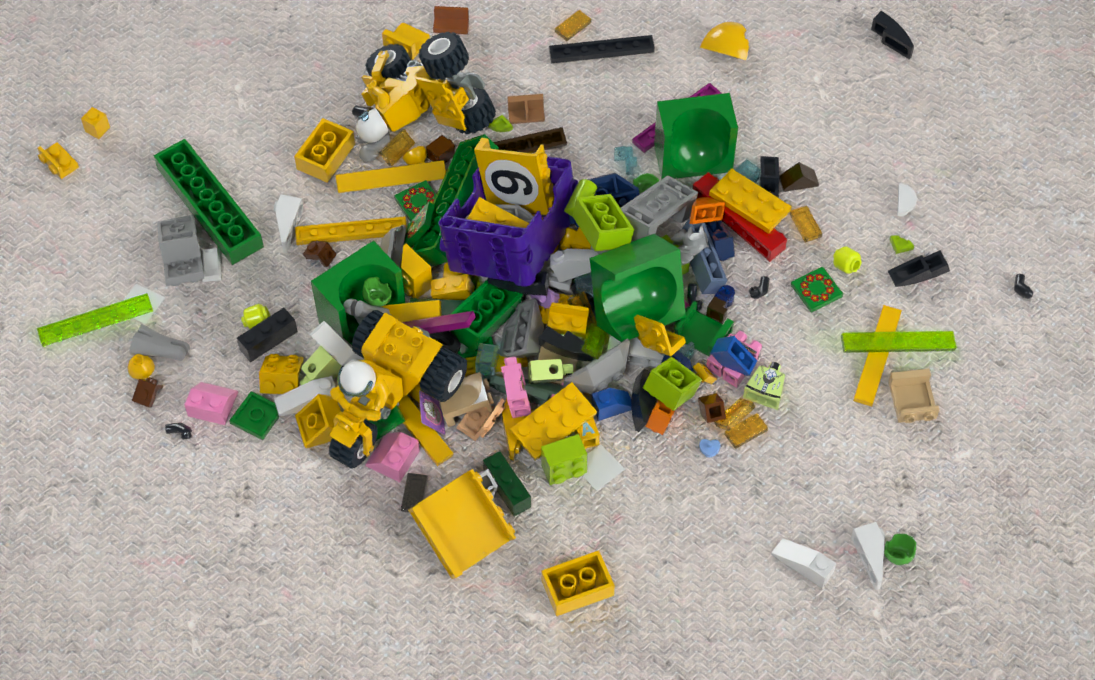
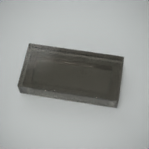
M407 474L401 504L402 512H409L408 509L424 500L428 475Z

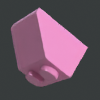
M200 382L191 388L184 404L188 417L225 425L238 391Z
M402 432L387 433L383 436L365 466L401 482L420 452L419 442L417 439Z

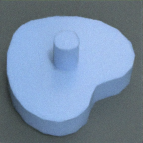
M703 439L699 444L700 451L709 458L715 456L721 446L720 442L715 439L711 441Z

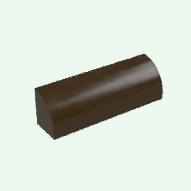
M563 127L493 142L499 147L498 150L531 154L536 153L540 145L544 146V150L567 146Z

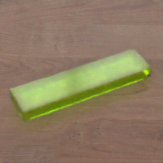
M590 323L581 351L599 359L607 332Z

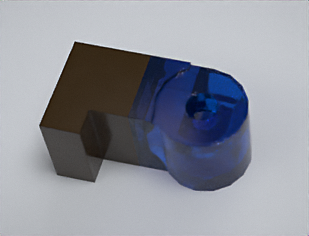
M723 285L719 288L707 306V317L721 324L724 323L727 317V307H730L734 302L735 289L732 286Z

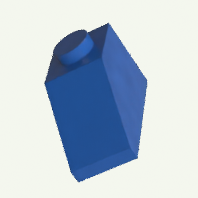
M735 336L718 338L710 352L722 366L746 376H750L757 362V359Z
M608 388L592 393V406L597 411L598 421L631 411V397L628 391Z

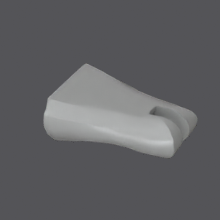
M348 299L343 304L345 312L353 315L359 324L374 310L391 315L389 309L372 306L356 299Z
M141 324L138 332L133 336L130 355L141 354L183 361L190 346L187 342L166 337Z

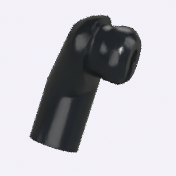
M184 423L165 424L166 434L181 433L183 440L192 438L191 427Z

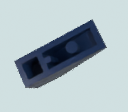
M722 221L705 222L719 260L725 261L735 257L733 236Z

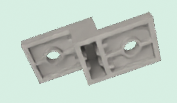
M194 215L158 221V240L164 263L166 286H179L185 282L194 283L204 279L202 255L197 238Z

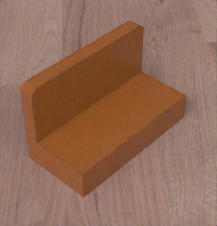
M434 6L433 33L454 32L456 34L468 35L469 9L467 7Z

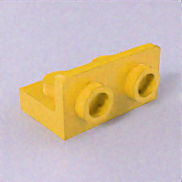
M58 142L45 150L41 146L37 147L39 151L38 158L43 164L46 163L53 175L57 174L63 179L79 168L78 163Z
M552 302L547 326L559 334L565 335L567 331H570L577 337L585 338L589 308Z

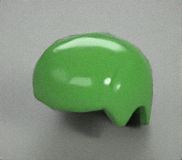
M648 173L633 179V185L639 188L640 194L659 182L656 176Z
M370 277L364 281L362 296L368 304L381 307L390 301L392 291L388 287V283H381L379 277Z
M894 534L893 538L885 544V557L891 563L899 566L910 563L916 555V541L907 534Z

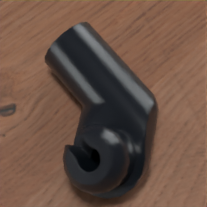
M1017 274L1015 276L1014 291L1021 297L1030 299L1033 296V290L1024 283L1025 275Z
M762 276L759 287L754 286V289L753 287L749 289V294L752 298L759 299L768 293L769 277Z
M689 283L687 288L689 306L695 301L697 302V310L700 311L702 310V301H696L697 284Z

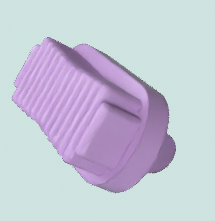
M549 288L547 296L530 295L531 299L535 298L540 306L549 309L551 303H559L558 299L560 298L558 293Z

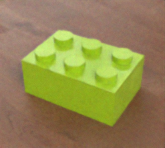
M611 194L576 198L572 216L594 251L611 250L631 243L634 228Z

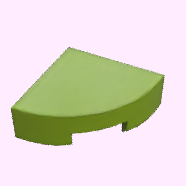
M503 115L495 118L488 126L496 132H509L513 130L512 124Z
M892 235L889 238L896 254L914 249V245L910 240L907 241L898 235Z

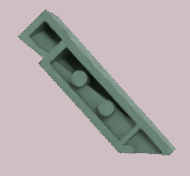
M485 373L483 379L487 378L489 386L506 394L503 375ZM525 379L526 385H524L528 400L540 406L548 401L552 394L556 395L564 388L563 385L552 383L529 384V379Z

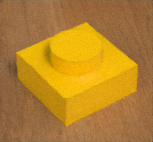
M698 362L693 366L697 372L696 375L702 379V383L712 384L717 380L706 365Z

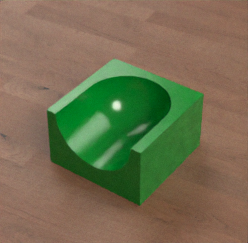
M730 93L657 101L654 149L661 180L667 175L673 179L704 176L708 172L711 175L728 173L733 169L738 124Z
M651 234L589 258L597 326L618 341L623 342L627 338L631 340L639 336L634 321L636 315L660 322L664 326L686 317L680 249L656 234Z
M374 240L311 280L319 324L325 321L351 345L359 323L353 315L345 312L343 304L348 299H356L357 301L367 303L362 296L365 280L370 277H379L381 283H388L392 294L390 301L386 305L405 303L402 270Z

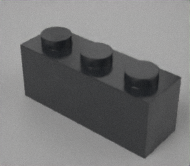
M285 308L280 309L237 337L240 351L251 363L297 333L295 319Z

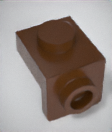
M312 241L308 244L303 256L306 259L319 260L324 267H328L336 257V252L326 241Z
M151 377L139 379L132 401L152 408L157 391L162 389L163 385L158 384V380Z

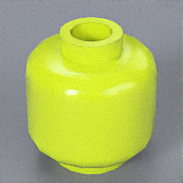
M848 246L836 250L833 255L834 266L846 274L856 272L861 266L860 254Z
M255 304L244 309L241 321L244 327L251 329L271 315L266 306Z

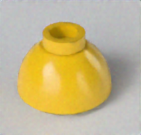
M417 146L403 155L402 159L408 165L425 163L427 155L425 146Z
M569 227L566 228V233L559 242L562 250L572 248V242L577 230Z
M136 354L129 360L127 369L132 378L145 379L154 372L155 365L149 356Z

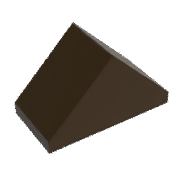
M800 162L779 175L783 192L819 187L815 170Z

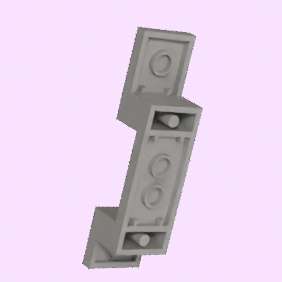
M667 175L621 207V210L634 228L631 242L651 234H656L657 227L670 217L677 222L683 223L691 217L692 205L697 198L698 192ZM609 250L595 251V252H597L598 254H601V253L607 252V251H609Z

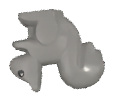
M388 132L377 142L364 145L359 151V157L365 162L376 160L380 152L392 145L390 133ZM359 135L356 136L358 143H368L363 141Z
M700 226L698 233H694L692 227H689L688 232L685 229H681L671 237V240L674 241L673 245L683 244V246L678 247L681 254V265L690 263L693 256L709 247L707 234L703 226Z

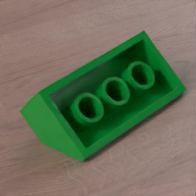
M486 280L451 313L457 314L474 311L476 316L469 328L453 330L459 342L475 352L516 311V307L521 303L523 294L498 288L488 284Z

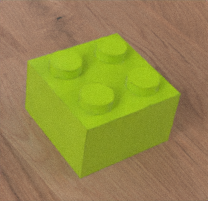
M670 357L651 370L643 388L650 395L664 403L666 407L674 411L695 395L702 379L676 359Z
M579 434L541 446V466L549 485L561 484L567 479L578 478L587 473V452Z

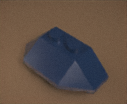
M617 173L587 179L597 186L594 196L611 194L620 208L640 195L638 187ZM568 214L570 224L576 223L575 219Z

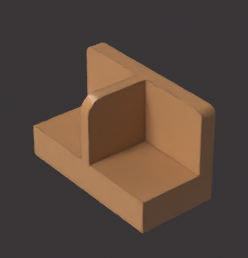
M543 94L507 96L509 122L511 124L545 121Z

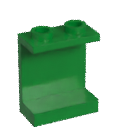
M694 301L690 307H686V317L682 318L681 321L677 320L673 327L675 334L685 338L687 346L710 356V352L717 339L728 337L733 332L734 321L727 318L724 324H721L698 312L697 302Z

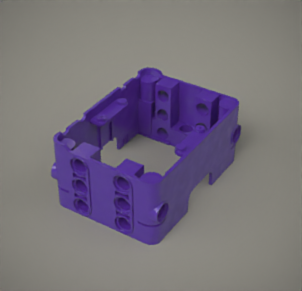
M547 156L551 183H553L554 203L549 208L546 217H543V220L541 212L537 211L527 228L465 219L470 215L479 197L486 200L478 167L472 175L474 183L473 192L464 206L461 208L459 199L456 198L442 219L439 220L442 236L440 250L446 253L449 270L511 281L518 286L531 285L536 280V274L540 272L544 262L548 261L550 255L565 235L566 228L570 225L568 213L564 210L578 184V181L573 178L571 161Z

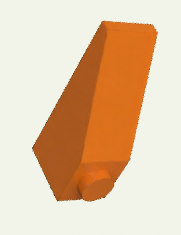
M709 197L697 198L692 205L690 224L722 220L725 202Z
M658 400L645 427L663 435L675 410L673 411L666 407L664 403Z

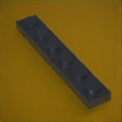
M652 35L549 46L551 64L655 53Z

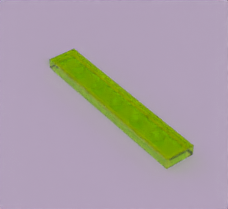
M148 293L39 327L37 331L42 347L153 312Z
M953 331L852 332L841 334L843 353L955 351L957 348Z

